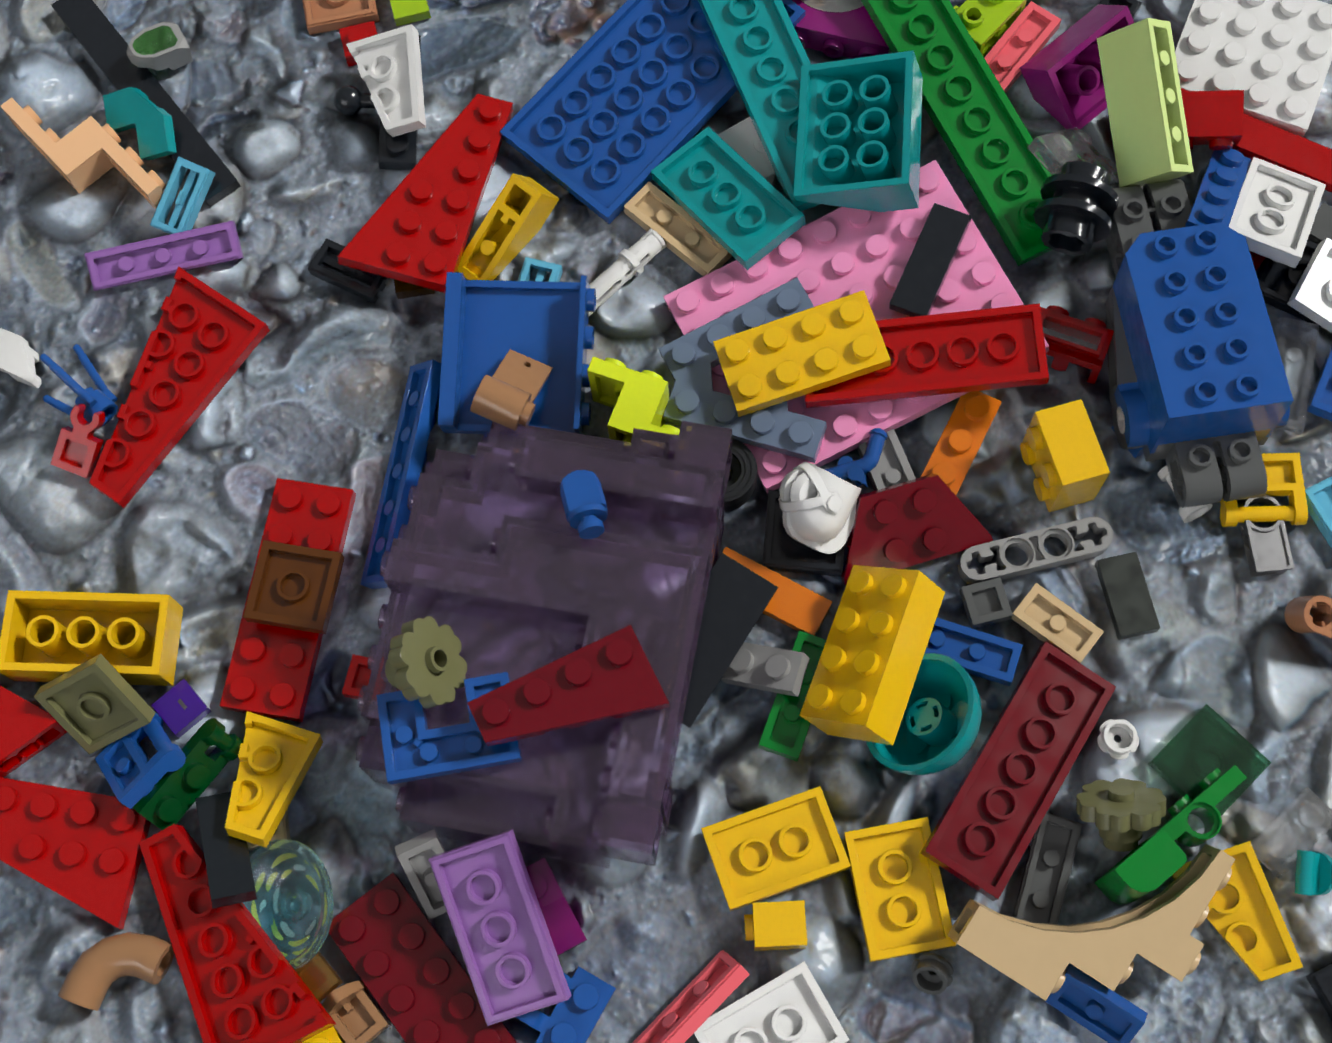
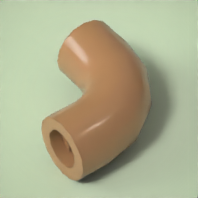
M134 932L105 937L80 955L68 972L58 996L76 1005L99 1011L108 989L120 977L132 976L153 985L158 984L164 978L174 957L172 944L155 936Z

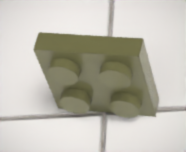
M102 654L44 684L34 695V698L89 755L149 724L156 713Z

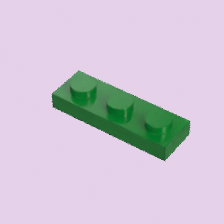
M802 631L798 632L792 651L803 652L810 658L799 696L776 694L758 748L798 762L811 725L810 722L799 715L826 639Z

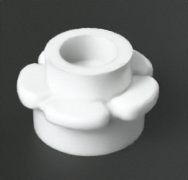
M1109 719L1100 726L1099 731L1101 733L1097 737V744L1100 750L1104 753H1109L1111 758L1117 760L1125 759L1129 756L1130 752L1133 753L1137 750L1139 737L1135 727L1129 721ZM1114 736H1120L1121 742H1115Z

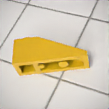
M512 173L464 250L457 272L463 273L464 277L468 280H494L540 231L559 198L534 179Z

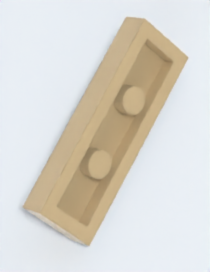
M650 181L624 205V214L644 230L648 231L650 228L655 230L663 238L669 250L702 276L721 268L732 257L679 204Z

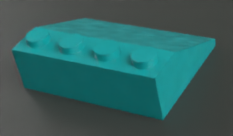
M914 50L801 66L793 195L796 201L875 212L919 208L923 76Z

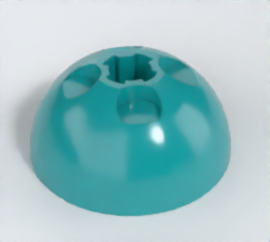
M924 654L894 745L866 741L872 755L886 767L908 775L934 774L956 764L973 746L981 725V700L974 681L968 672L954 659L941 654Z

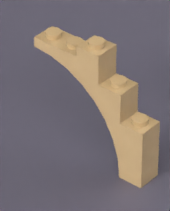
M1205 844L1188 868L1161 893L1130 911L1094 922L1070 925L1032 923L1000 914L970 898L947 936L959 946L1045 1001L1050 993H1056L1066 979L1065 969L1069 963L1112 991H1115L1118 984H1123L1130 977L1134 968L1133 959L1136 954L1182 982L1186 975L1191 974L1197 968L1201 959L1200 951L1205 945L1190 934L1194 928H1198L1207 918L1209 913L1208 904L1216 891L1223 889L1232 875L1231 866L1236 859L1218 848Z

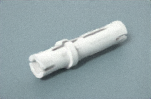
M650 228L628 250L623 249L618 254V259L589 284L590 288L596 289V309L604 304L633 276L638 277L644 271L643 267L655 255L667 247L663 238L655 230Z

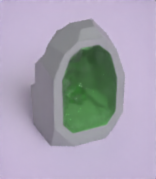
M160 22L142 29L132 37L126 51V55L131 63L137 67L151 68L157 71L166 68L175 70L193 62L190 47L175 22Z

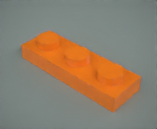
M972 391L962 395L921 477L930 474L938 475L957 496L1002 401L979 391Z

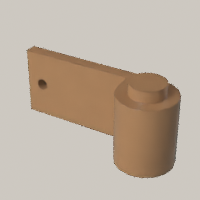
M510 349L492 377L485 375L473 398L470 412L514 431L520 425L527 427L536 407V404H533L551 374L553 367Z

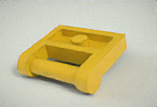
M1300 453L1261 454L1267 474L1266 494L1269 496H1288L1289 505L1238 507L1237 500L1226 502L1222 498L1220 501V522L1222 527H1236L1238 523H1244L1245 520H1250L1251 522H1276L1277 520H1284V522L1289 521L1291 525H1306L1308 506Z

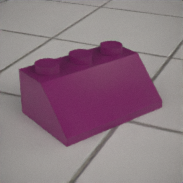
M1098 4L1020 67L1033 99L1070 133L1076 134L1107 108L1097 38L1135 23L1128 6Z

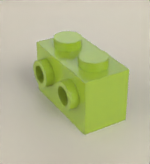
M966 0L960 7L954 6V9L981 54L985 57L1025 9L1027 0Z

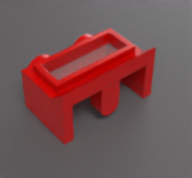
M1050 305L1047 309L1040 307L1044 338L1049 344V351L1046 355L1054 357L1051 367L1057 371H1066L1070 362L1091 369L1087 382L1095 384L1114 331L1107 329V325L1096 318H1086L1083 321L1070 317L1069 312L1060 306Z

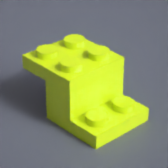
M593 356L587 369L592 399L595 402L614 408L607 424L612 454L685 479L686 464L690 456L689 437L682 430L671 425H665L666 421L663 415L669 400L668 381H665L661 375L653 371L643 370L638 372L627 368L623 362L617 359L605 358L603 360Z

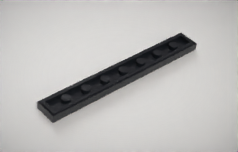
M58 0L51 4L56 14L117 90L128 87L138 88L156 106L163 108L172 116L177 153L169 155L176 163L179 156L216 173L205 197V201L210 207L241 187L238 180L147 68H140L131 63L126 55L127 42L93 0ZM187 169L185 174L186 177H188L190 169Z

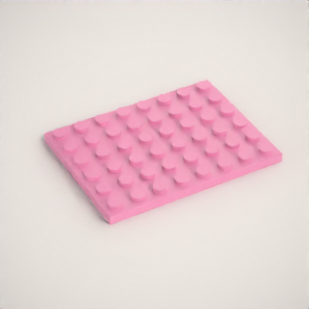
M934 160L920 167L919 208L875 212L840 207L802 226L750 269L747 270L735 260L663 297L683 336L795 278H798L814 307L864 290L875 320L910 317L889 309V303L934 203L968 215L969 213L939 164ZM972 218L930 315L1024 305ZM1044 338L1047 353L1049 351V344ZM719 364L711 368L713 391L731 395L721 365ZM968 392L806 408L805 395L787 401L788 411L820 419L827 423L815 463L749 444L745 445L755 457L757 476L768 494L769 490L774 491L780 488L784 477L794 467L803 462H809L821 467L857 449L860 444L864 442L867 444L870 437L869 432L872 429L881 428L886 432L892 429L895 430Z

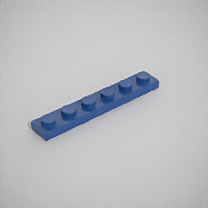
M434 359L410 366L360 584L373 590L396 586L397 579L402 572L401 560L405 542L408 540L411 532L410 520L414 504L419 496L418 484L422 468L427 460L426 448L430 432L435 424L434 412L440 393L441 363Z

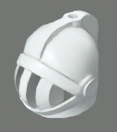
M803 462L794 467L784 477L779 489L780 498L778 500L780 509L783 511V526L787 534L815 551L825 554L836 553L842 549L852 531L857 499L862 488L844 481L809 462Z

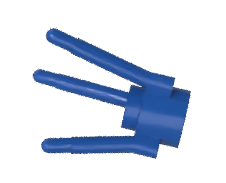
M75 344L73 350L98 389L94 390L92 387L82 388L48 355L41 354L40 360L78 395L75 404L86 405L84 418L87 422L91 423L94 413L98 411L105 412V422L102 426L114 417L118 406L115 404L118 398L107 388L80 345ZM49 395L43 397L44 402L70 416L73 407Z

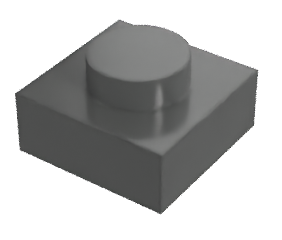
M1001 577L961 587L959 592L972 629L1007 621L1012 618L1013 614Z

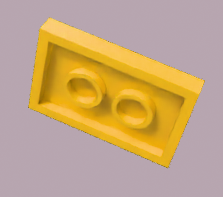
M821 786L701 828L730 912L842 872L851 867Z
M928 817L844 832L843 834L870 962L956 946V943L947 936L952 928L939 865L920 853L931 835Z

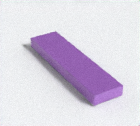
M235 221L223 222L84 254L94 291L175 274L178 266L185 271L244 258Z

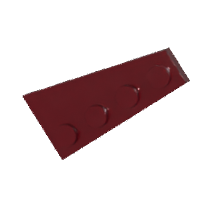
M631 624L467 702L487 746L544 735L548 731L566 727L572 729L586 726L589 722L603 719L632 716V713L645 710H660L670 707V703Z

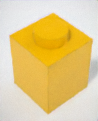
M805 901L752 903V914H744L745 941L754 940V951L806 949Z

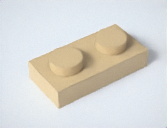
M1035 583L1018 605L1011 618L1041 641L1048 642L1079 663L1082 662L1104 633L1103 630L1038 583Z

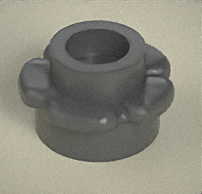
M924 953L920 955L919 959H915L911 965L913 983L924 993L931 995L940 994L953 981L951 976L954 972L953 967L941 955Z

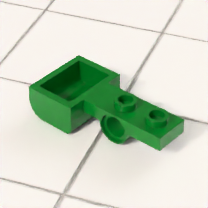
M1236 765L1224 773L1218 767L1215 768L1198 783L1203 789L1202 792L1193 799L1185 794L1167 810L1172 817L1099 878L1095 884L1108 899L1117 904H1130L1157 889L1187 861L1186 854L1176 844L1175 840L1185 846L1196 847L1216 836L1221 829L1222 818L1215 805L1239 786L1247 777ZM1189 814L1196 815L1203 821V834L1191 829L1188 823Z

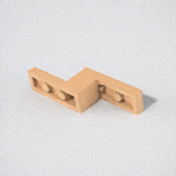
M11 97L0 106L12 124L79 194L111 168L115 167L155 209L157 208L163 190L166 187L165 183L155 171L151 169L147 173L141 167L144 164L130 146L124 150L118 144L121 142L120 137L107 123L101 126L90 116L60 139L50 127L44 131L39 126L43 122L29 105L22 108Z

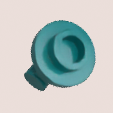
M1297 850L1294 893L1310 896L1328 894L1332 890V858L1323 852Z

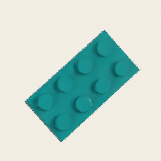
M710 127L705 128L651 170L653 180L747 270L806 224L805 215Z

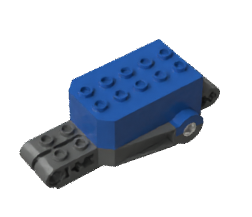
M1181 179L1144 184L1143 189L1140 185L1113 188L1118 194L1119 204L1113 215L1109 216L1112 221V229L1105 240L1115 274V281L1105 303L1107 329L1114 331L1107 354L1109 396L1113 425L1118 443L1124 450L1144 447L1143 453L1146 462L1166 459L1174 494L1179 506L1182 508L1219 503L1222 498L1227 502L1262 497L1267 491V474L1259 445L1265 444L1275 428H1282L1287 425L1290 406L1294 400L1246 237L1221 222L1184 227L1191 210V205L1186 187Z

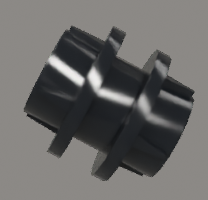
M1067 161L1062 166L1060 174H1054L1045 179L1040 190L1043 201L1038 203L1033 214L1035 223L1043 230L1041 239L1045 246L1063 254L1086 255L1091 250L1093 242L1107 238L1112 229V221L1109 216L1113 215L1119 204L1118 194L1109 186L1111 181L1109 171L1089 162Z

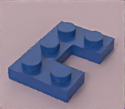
M508 672L464 679L467 702L509 683L510 676ZM402 691L376 695L386 778L390 785L522 761L519 740L493 746L486 745L469 706V723L428 730L426 710L419 702V699L408 701Z

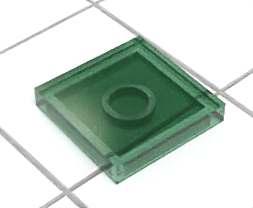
M1208 704L1204 705L1148 763L1182 796L1187 794L1191 799L1203 791L1198 783L1215 768L1218 767L1224 773L1236 765L1247 779L1215 805L1221 816L1271 764L1263 754Z

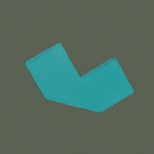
M128 87L103 95L106 123L116 133L136 128L139 156L142 160L150 161L177 153L172 116L163 108H159L150 101L144 92L138 88Z

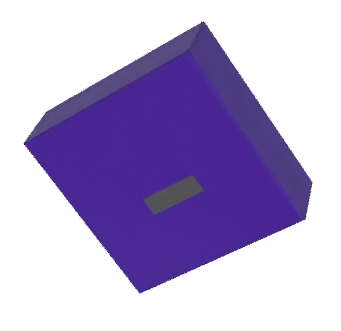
M182 679L151 705L171 731L179 738L212 712L185 679Z

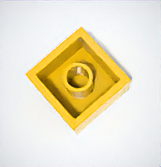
M1082 399L1034 413L1023 441L1020 443V451L1027 466L1031 465L1036 478H1034L1033 484L1039 501H1045L1048 512L1094 500L1110 471Z

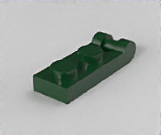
M211 718L207 720L182 748L186 757L184 765L177 771L167 772L154 785L152 791L147 796L141 798L133 808L161 830L177 824L194 804L195 798L200 797L226 764L238 758L240 743H243V740L233 733L227 734L225 726L217 719ZM215 745V749L209 756L204 753L209 746Z

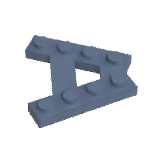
M798 278L658 348L675 380L663 415L666 422L716 436L731 437L745 444L813 463L816 462L827 428L826 421L788 411L787 401L738 417L732 396L713 391L711 368L720 364L713 341L814 307Z

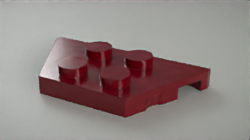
M930 474L858 497L854 526L849 535L847 545L849 552L846 567L841 576L842 583L846 586L853 565L903 569L963 551L975 545L991 542L993 539L991 534L936 474Z

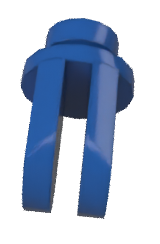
M575 470L567 474L562 479L560 486V495L567 522L572 528L578 530V534L582 539L599 537L605 531L603 522L608 516L607 504L599 478L595 473L588 470Z

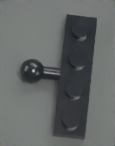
M419 35L420 58H421V36ZM351 85L340 87L334 95L335 107L345 115H354L361 108H375L371 99V93H361L359 89ZM380 119L379 169L412 170L417 164L418 130L392 137L385 130Z

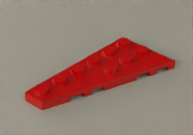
M477 94L337 256L338 264L445 293L447 272H457L503 141L502 134L499 131L510 121L513 103Z
M179 266L174 276L176 282L169 297H165L161 307L163 313L156 330L151 331L130 382L132 389L125 404H121L116 417L119 420L111 439L106 440L89 481L96 490L123 509L270 331L266 323Z
M0 777V860L116 928L123 930L143 856L139 843L147 839L151 822L140 815L133 807L129 809L114 796Z
M173 824L139 843L203 1043H302L336 1025L332 1017L243 903L213 909L204 852L182 825Z

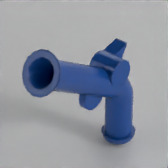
M881 428L872 429L869 432V441L864 456L861 459L853 461L851 457L843 456L839 459L838 466L825 470L842 480L850 479L852 484L856 486L864 485L868 488L865 474L873 470L878 464L885 440L888 439L887 432Z

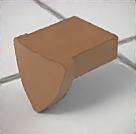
M362 980L347 983L333 990L322 1004L335 1021L336 1025L334 1027L346 1043H370L391 1025L366 992L368 988Z

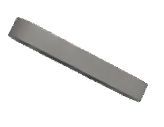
M1088 517L975 545L966 549L962 554L958 564V573L963 581L971 585L1001 577V580H1006L1102 555L1112 543L1113 529L1102 518ZM1089 529H1092L1094 534L1102 535L1098 545H1095L1093 540H1085L1077 545L1076 549L1078 551L1074 550V540L1084 538ZM1050 537L1059 538L1065 544V553L1060 556L1050 555L1044 548V541ZM1010 547H1019L1025 551L1027 562L1021 566L1012 565L1006 560L1005 551ZM993 552H997V562L986 565L982 574H978L976 569H968L972 558H977L979 563H985L992 560Z

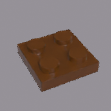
M263 540L243 618L247 622L326 635L345 557L340 552Z

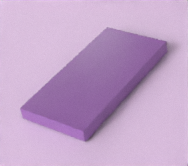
M513 829L429 858L487 1026L569 1000L572 995Z

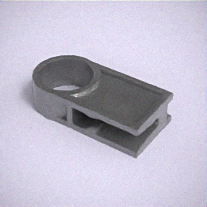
M1267 494L1262 497L1249 498L1241 505V507H1248L1249 504L1260 503L1265 506H1281L1275 498ZM1250 520L1239 523L1251 577L1283 574L1287 570L1295 569L1284 520H1277L1268 528L1258 527Z

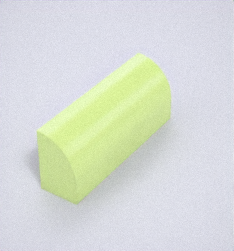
M1146 18L1097 38L1119 186H1144V184L1168 181L1194 173L1170 21Z

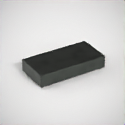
M1137 552L1097 560L1094 565L1117 639L1121 640L1157 632L1160 629V625Z

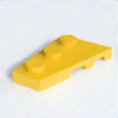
M246 711L244 722L246 730L243 743H240L238 754L240 762L237 778L232 786L225 829L229 836L267 848L321 748L323 740L321 734Z
M1248 841L1222 850L1236 860L1231 866L1232 875L1223 889L1216 891L1209 902V913L1206 919L1259 982L1303 968V964L1251 842ZM1192 861L1186 862L1171 877L1174 880L1177 879Z

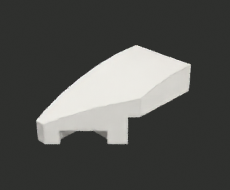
M0 328V371L8 373L18 382L39 388L41 378L36 375L35 363L39 362V354L29 347L28 341L22 336Z

